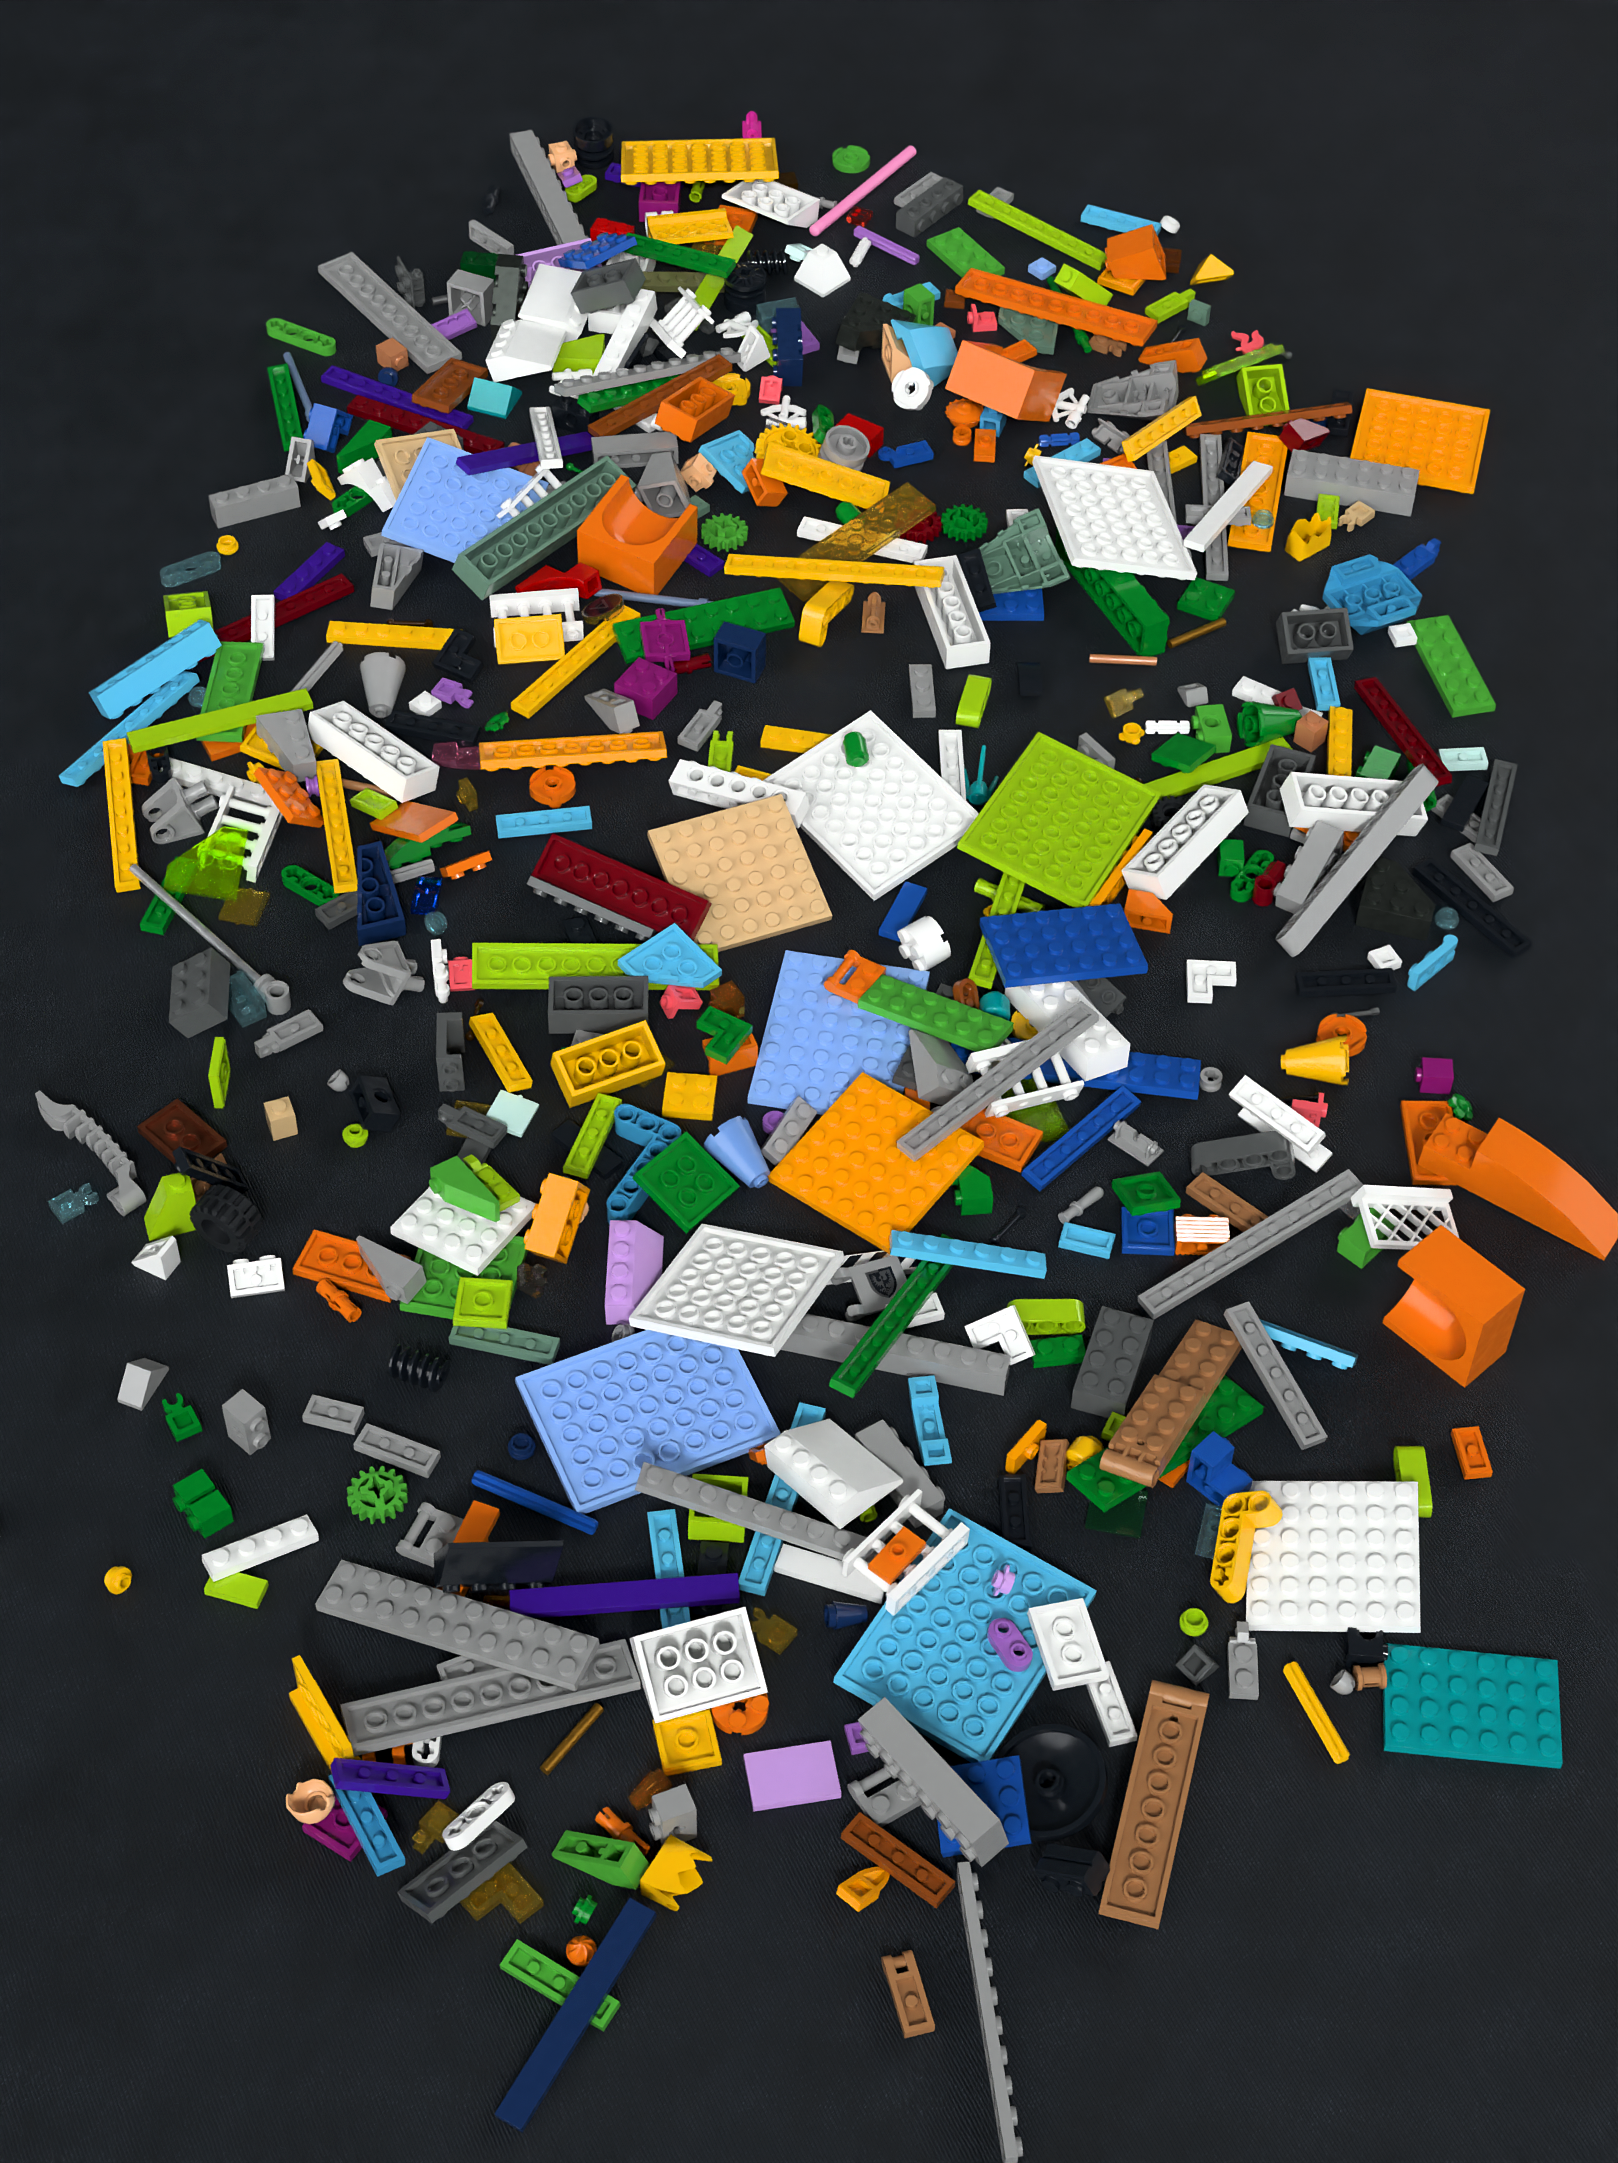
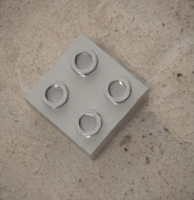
M457 269L447 281L449 316L467 308L478 325L486 326L491 320V316H493L494 279Z

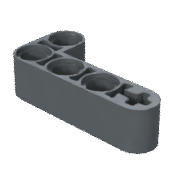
M1276 1131L1200 1142L1191 1147L1192 1173L1196 1176H1199L1202 1172L1212 1176L1269 1166L1273 1176L1279 1180L1291 1179L1296 1174L1292 1143Z

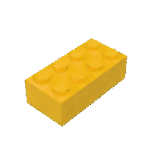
M646 1020L553 1052L550 1065L569 1108L594 1100L598 1093L608 1095L661 1076L665 1067V1061Z

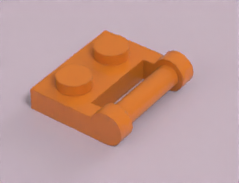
M849 950L844 956L845 960L832 977L826 979L824 987L829 992L858 1004L859 998L882 974L886 975V967L861 957L854 950ZM852 966L856 967V971L846 984H841L840 981Z

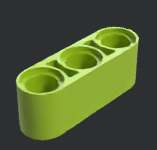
M968 675L957 710L956 725L979 728L990 694L992 678Z
M1017 1299L1007 1304V1308L1015 1305L1027 1335H1074L1083 1332L1086 1328L1084 1305L1077 1299Z
M1395 1446L1393 1462L1396 1482H1418V1517L1431 1518L1432 1495L1424 1446Z

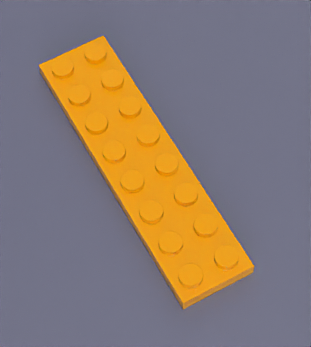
M1247 432L1240 475L1253 461L1273 466V471L1244 505L1250 507L1251 526L1244 525L1238 527L1231 525L1228 546L1271 552L1288 449L1277 435Z
M663 731L479 743L481 769H486L487 771H496L499 768L518 770L528 766L543 768L546 765L565 767L576 763L590 765L592 762L611 764L615 761L623 760L626 762H636L639 759L658 761L661 758H667Z

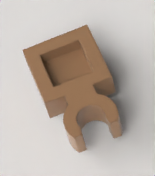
M1094 334L1089 341L1092 350L1103 354L1112 352L1117 357H1121L1122 350L1126 351L1127 348L1126 342L1115 341L1102 335Z

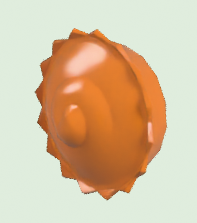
M964 398L961 400L955 399L954 402H949V405L945 407L947 417L951 424L956 427L967 426L972 428L980 422V416L984 410L983 405Z

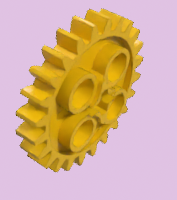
M780 423L779 428L772 425L771 430L765 428L764 433H760L756 441L754 453H756L757 459H764L766 448L770 441L818 457L822 444H818V441L813 438V432L806 433L807 428L799 430V425L792 428L790 423H788L787 427Z

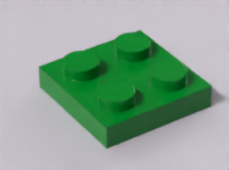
M1196 577L1178 601L1177 609L1210 621L1220 619L1234 598L1235 590Z
M1160 1171L1112 1179V1189L1132 1216L1180 1208V1197Z

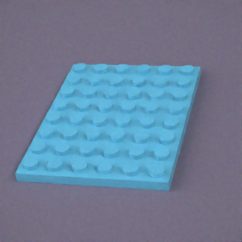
M949 1508L940 1523L946 1528L954 1530L962 1522L970 1529L968 1543L894 1616L885 1609L886 1602L884 1603L835 1675L833 1683L873 1706L886 1697L917 1732L967 1761L974 1763L992 1760L1047 1673L1027 1615L1028 1609L1083 1598L1088 1609L1096 1596L1097 1590ZM933 1532L926 1544L929 1547H937L941 1543L942 1538ZM919 1554L911 1565H918L923 1560V1556ZM1006 1564L1010 1565L1009 1571L1015 1573V1581L1011 1591L1007 1595L999 1592L997 1596H994L993 1591L995 1587L991 1585L995 1572L997 1570L1002 1571ZM1006 1618L1011 1620L1018 1628L1033 1652L1032 1661L1028 1669L1022 1672H1014L1004 1665L987 1638L988 1628L993 1620ZM998 1629L1001 1633L1007 1632L1005 1629ZM1020 1651L1014 1652L1017 1656L1023 1655Z

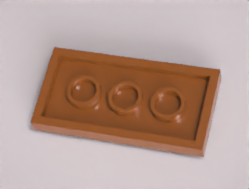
M451 357L412 394V402L422 407H429L441 413L449 414L471 393L474 377L485 379L488 376V369Z

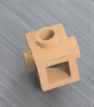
M567 141L548 144V158L556 173L575 166L574 161H577L576 151L571 148Z
M698 453L685 462L680 472L686 483L697 492L702 488L707 489L714 482L713 477L717 470L701 453Z

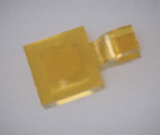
M1122 688L1104 697V701L1111 717L1116 718L1134 709L1132 702L1142 698L1144 695L1141 688L1127 692L1126 688Z
M438 1800L419 1821L421 1829L412 1837V1840L416 1842L413 1848L423 1854L435 1839L443 1844L445 1842L442 1836L443 1830L459 1814Z

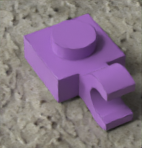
M442 678L431 691L434 697L449 704L456 700L462 707L470 708L474 703L473 700L469 699L473 694L472 691L463 689L462 683Z

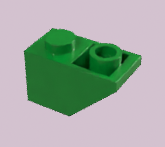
M969 1164L951 1184L956 1185L957 1189L954 1190L955 1206H960L961 1216L992 1213L993 1192L990 1177Z

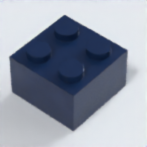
M724 621L714 637V672L756 683L766 667V633Z

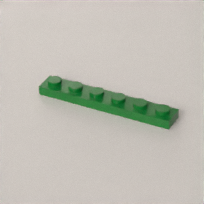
M629 232L626 234V236H635L637 245L623 251L626 253L723 278H728L736 267L735 259Z
M288 363L267 367L284 452L290 449L291 437L303 438Z
M679 375L579 395L577 403L589 413L624 406Z

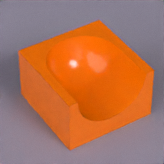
M962 340L945 389L1018 420L1050 421L1067 374L1060 371L1035 368L1001 356L1003 347L996 344Z
M621 474L577 530L578 563L581 562L599 570L601 577L637 593L658 595L697 544L698 507L689 504L679 518L661 516L648 509L636 497L631 488L629 477Z
M1440 1225L1399 1259L1397 1266L1414 1280L1402 1299L1384 1316L1383 1324L1465 1388L1506 1352L1525 1288L1444 1226Z

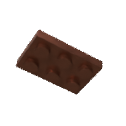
M178 1098L137 1126L138 1133L174 1164L176 1160L172 1152L180 1146L210 1158L227 1147L226 1140Z

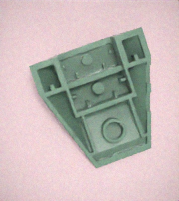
M1039 508L1018 516L1013 520L1011 526L1006 530L1002 529L997 533L998 536L980 547L993 594L1048 588L1070 579L1064 562L1060 559L1050 538L1047 525Z

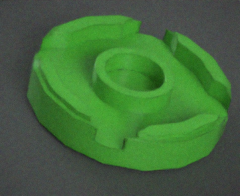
M849 145L844 149L839 147L833 152L832 164L841 172L859 173L869 167L870 155H868L866 149L859 146Z

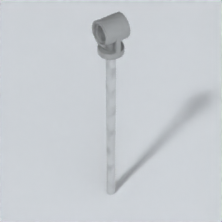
M133 864L129 868V871L254 983L253 992L266 1003L267 1010L270 1013L282 1015L290 1010L291 1001L287 983L275 980L270 974L260 976L137 864Z

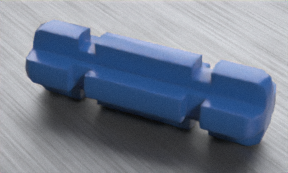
M1077 432L1070 433V435H1067V433L1050 434V436L1045 434L1039 436L1038 442L1041 448L1049 447V445L1051 447L1068 446V443L1075 445L1080 442V436Z

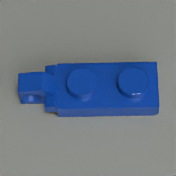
M1433 538L1428 541L1427 545L1421 544L1394 563L1393 566L1398 567L1409 580L1413 579L1435 562V558L1440 551L1441 541Z

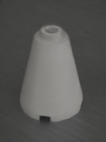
M386 652L371 653L364 657L363 662L361 661L360 671L369 712L377 718H384L390 715L405 675L406 666L399 656H396L395 659L389 657V653Z

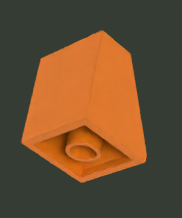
M1153 224L1107 238V247H1105L1107 259L1105 260L1107 270L1112 272L1114 278L1166 279L1165 253Z

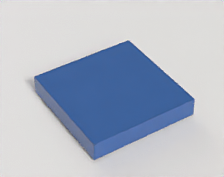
M1122 1207V1254L1174 1256V1209L1132 1216L1126 1207Z

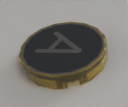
M619 594L602 596L584 607L582 617L587 624L592 625L598 624V620L604 619V622L609 621L623 611L625 602Z

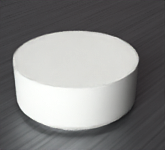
M1163 216L1160 221L1162 223L1161 226L1168 232L1177 233L1180 228L1179 222L1170 216Z

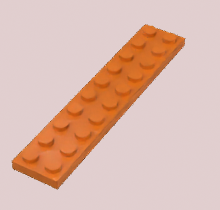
M970 268L955 286V294L962 295L965 298L980 300L982 303L994 304L1004 309L1008 308L1018 311L1021 314H1029L1039 319L1071 326L1077 330H1085L1116 341H1124L1133 346L1143 347L1157 328L1158 320L974 268Z

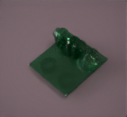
M1141 1489L1105 1513L1090 1501L1085 1528L1140 1539L1148 1491Z

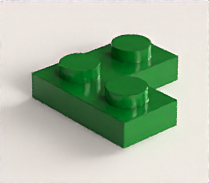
M709 1006L697 1021V1029L714 1036L705 1047V1055L727 1065L753 1032V1025Z

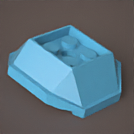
M1369 554L1332 566L1322 599L1330 609L1347 608L1350 626L1360 635L1403 622L1406 618L1415 615L1421 603L1422 594L1398 567L1378 561L1377 557Z

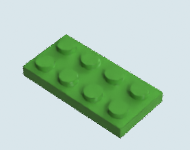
M959 227L927 239V247L961 278L964 277L970 268L999 276L1005 273V267Z

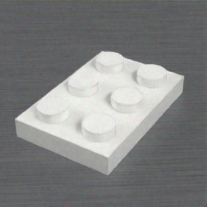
M1083 1598L1028 1609L1027 1615L1053 1691L1108 1680L1109 1672Z

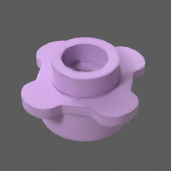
M1006 1564L1002 1571L997 1570L991 1582V1585L995 1587L993 1591L994 1596H997L999 1592L1007 1595L1011 1591L1015 1581V1573L1009 1571L1010 1565Z

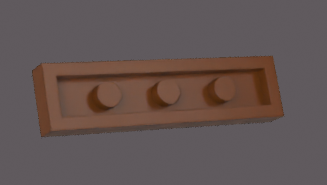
M861 1812L855 1816L841 1833L843 1841L936 1909L955 1887L953 1879Z

